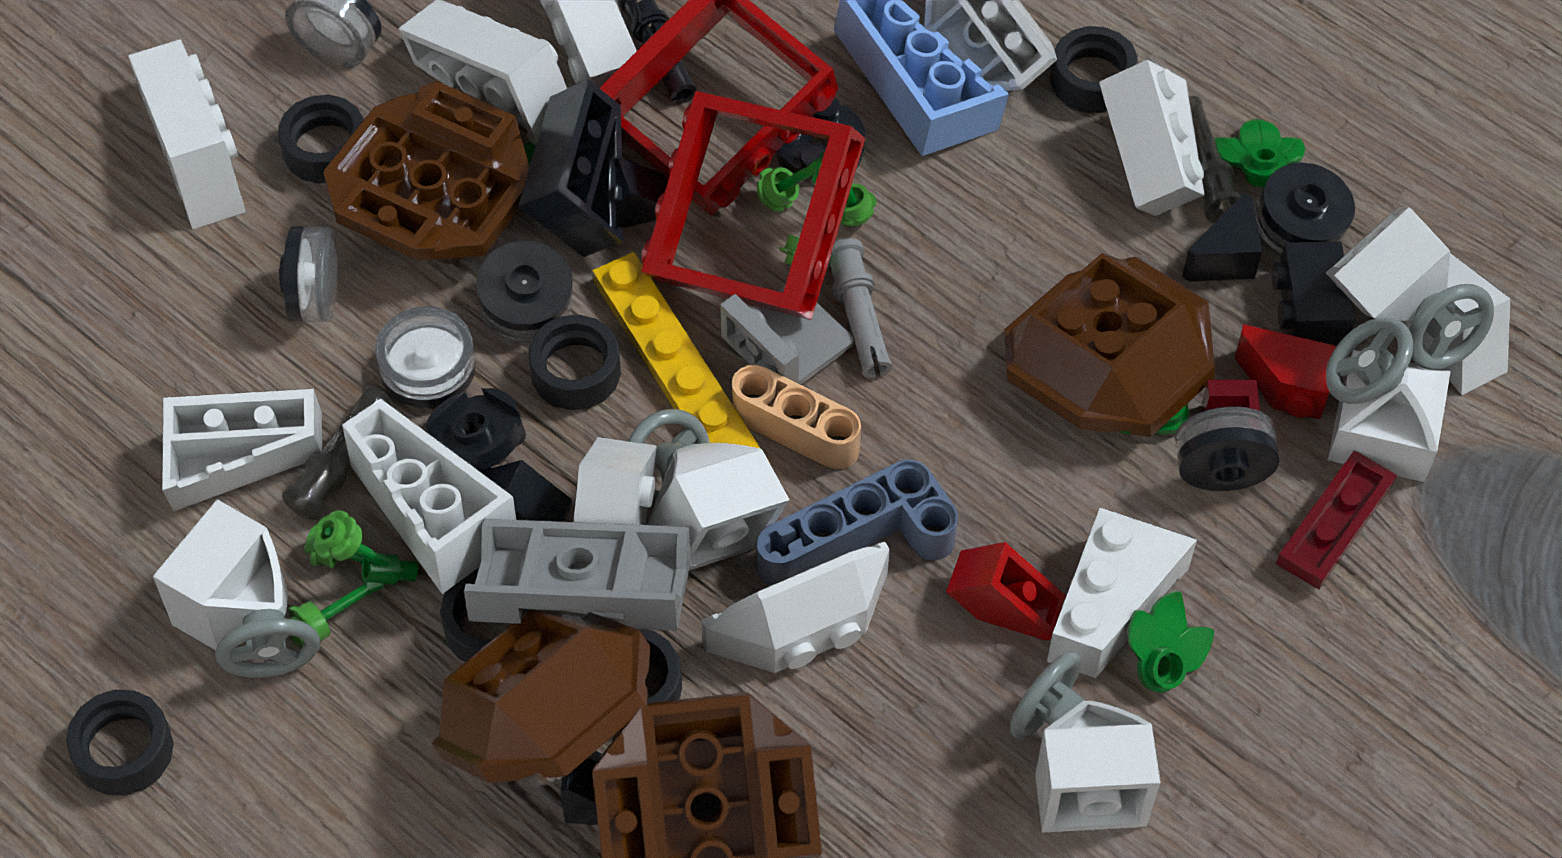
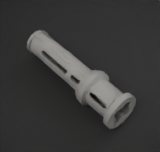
M841 239L835 241L828 263L835 280L832 285V292L839 302L844 303L863 376L866 378H876L873 359H876L880 374L884 376L892 370L893 366L884 344L870 296L873 293L875 284L871 274L866 273L862 261L865 252L864 246L857 239Z

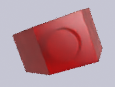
M1243 324L1234 359L1250 380H1257V388L1273 409L1286 411L1295 417L1321 419L1329 395L1326 385V368L1336 346Z
M1006 542L961 550L946 590L949 596L977 620L1045 641L1052 639L1054 628L1066 599V595Z

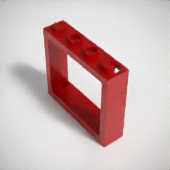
M688 0L600 89L621 106V139L669 180L670 156L623 116L726 15L730 16L808 81L780 110L812 117L817 111L821 112L829 107L836 96V92L839 90L833 68L750 0ZM764 125L704 186L697 180L692 200L710 216L720 207L725 208L729 206L738 196L740 188L753 175L757 176L766 169L772 160V156L785 143L793 142L800 133Z
M695 91L692 104L686 107L683 114L682 126L684 131L679 147L673 151L670 157V177L665 193L659 197L656 204L655 217L657 220L653 234L643 247V267L641 272L659 282L725 299L736 294L745 304L812 320L865 138L849 125ZM717 115L828 140L783 293L672 265Z

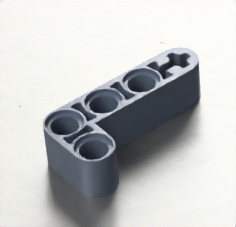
M902 460L762 530L757 538V573L765 584L772 586L849 552L865 548L899 530L920 557L937 561L951 554L955 547L958 513L949 497L923 463L916 460ZM912 489L917 493L905 494L899 490ZM870 510L875 514L869 516L861 515L857 511ZM937 526L942 528L943 531L932 532L925 527ZM819 531H826L828 533H831L832 535L828 537H818L813 533Z

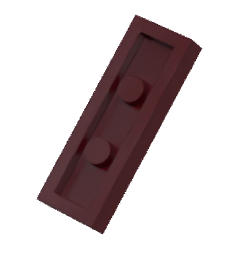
M1354 450L1279 553L1276 565L1320 590L1392 488L1397 475Z

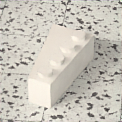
M435 0L398 28L416 66L454 89L459 86L463 93L515 115L518 125L528 131L526 134L528 141L534 145L537 144L550 96L567 89L557 65L558 55L548 41L535 38L521 32L517 28H510L493 21L489 17L480 16L466 10L462 6H455L443 0Z
M540 0L552 23L557 42L560 46L563 45L569 57L570 72L576 84L589 79L600 88L637 51L615 0Z
M181 39L128 55L139 91L155 133L158 136L167 164L172 172L179 196L183 200L192 230L246 213L230 160L238 156L230 130L226 128L220 107L215 103L207 78H204L197 55L188 56Z
M379 399L342 424L352 469L440 592L443 594L480 567L483 520H516L513 496L382 399Z

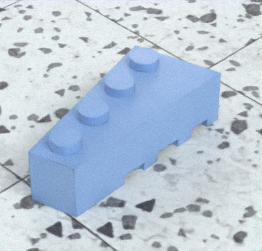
M840 0L834 32L921 156L999 130L1009 93L999 84L992 87L980 76L982 70L970 59L963 62L948 49L949 41L938 31L933 33L924 28L919 23L920 16L902 0Z

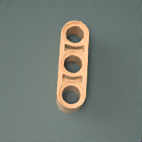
M748 365L740 368L735 373L732 379V405L748 428L834 470L848 468L857 461L860 454L861 422L857 414L852 410L763 366ZM755 394L761 396V397H758V398H750V397H747L748 395H755ZM799 415V416H802L803 418H801V419H792V418H789V416ZM841 436V437H844V438H846V439H845V440H834V439H831V437Z

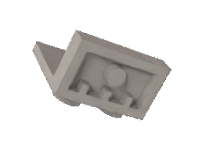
M785 286L779 289L778 292L783 293ZM736 294L720 304L721 337L750 365L766 367L800 385L854 345V337L818 303L816 304L812 320L753 305L747 306Z

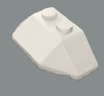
M926 0L924 28L933 33L938 31L949 41L948 49L963 62L970 59L982 70L980 76L992 87L999 84L1005 91L1023 90L1057 60L1052 43L1019 0Z
M884 541L872 547L849 552L758 591L729 606L724 612L713 614L701 620L702 644L706 652L776 673L788 667L790 669L801 668L810 663L817 654L833 647L843 649L851 646L868 629L888 574L889 547Z

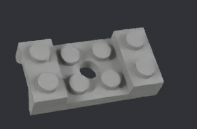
M484 519L482 523L481 563L475 584H466L464 589L468 619L473 622L521 624L524 609L623 613L624 624L636 629L678 631L691 561L689 527ZM576 563H585L589 565L579 570L571 569L572 566Z

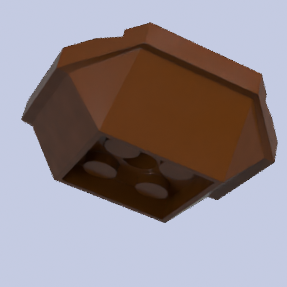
M434 81L420 87L417 93L399 96L375 106L323 172L338 224L415 260L434 259L452 264L465 257L486 255L520 209L518 205L530 167L515 115L441 82Z
M1101 253L1083 270L1066 275L1004 329L1007 381L1081 430L1099 432L1130 431L1131 435L1151 437L1206 387L1207 380L1215 379L1209 302L1135 256L1122 260Z
M529 609L523 614L521 624L512 623L444 679L439 736L431 744L442 760L487 783L517 781L540 773L543 778L565 777L629 723L640 707L647 706L648 689L644 683L649 670L650 646L640 630L591 612L579 618L546 610Z
M749 692L647 703V706L640 707L630 722L619 731L592 767L602 858H819L822 855L811 745ZM709 792L718 796L721 800L720 806L713 815L700 817L691 811V803L697 795Z

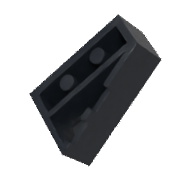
M589 79L550 96L518 205L519 208L582 257L623 242V228L616 227V203L622 201V187L615 185V162L622 160L621 106Z

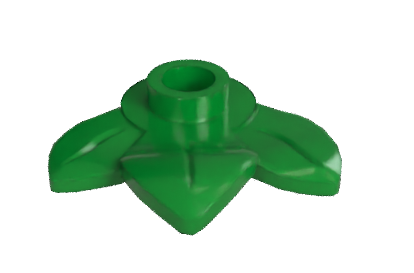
M1251 119L1244 122L1240 128L1239 137H1217L1213 139V150L1217 157L1226 165L1241 168L1247 182L1257 187L1264 188L1272 173L1285 165L1300 162L1305 155V145L1302 139L1296 137L1281 138L1278 128L1273 123L1262 119Z
M1172 591L1159 598L1151 608L1150 614L1145 611L1134 610L1129 622L1128 642L1131 650L1138 658V677L1142 685L1151 691L1162 693L1179 686L1187 672L1200 668L1213 642L1214 629L1203 626L1187 627L1185 606L1180 591Z

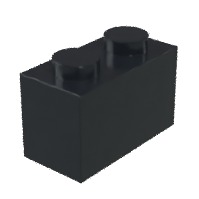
M1342 242L1285 243L1280 262L1273 263L1274 290H1281L1282 301L1279 302L1278 323L1280 329H1287V335L1337 346L1351 332L1355 321L1352 301L1326 274L1331 267L1344 257Z

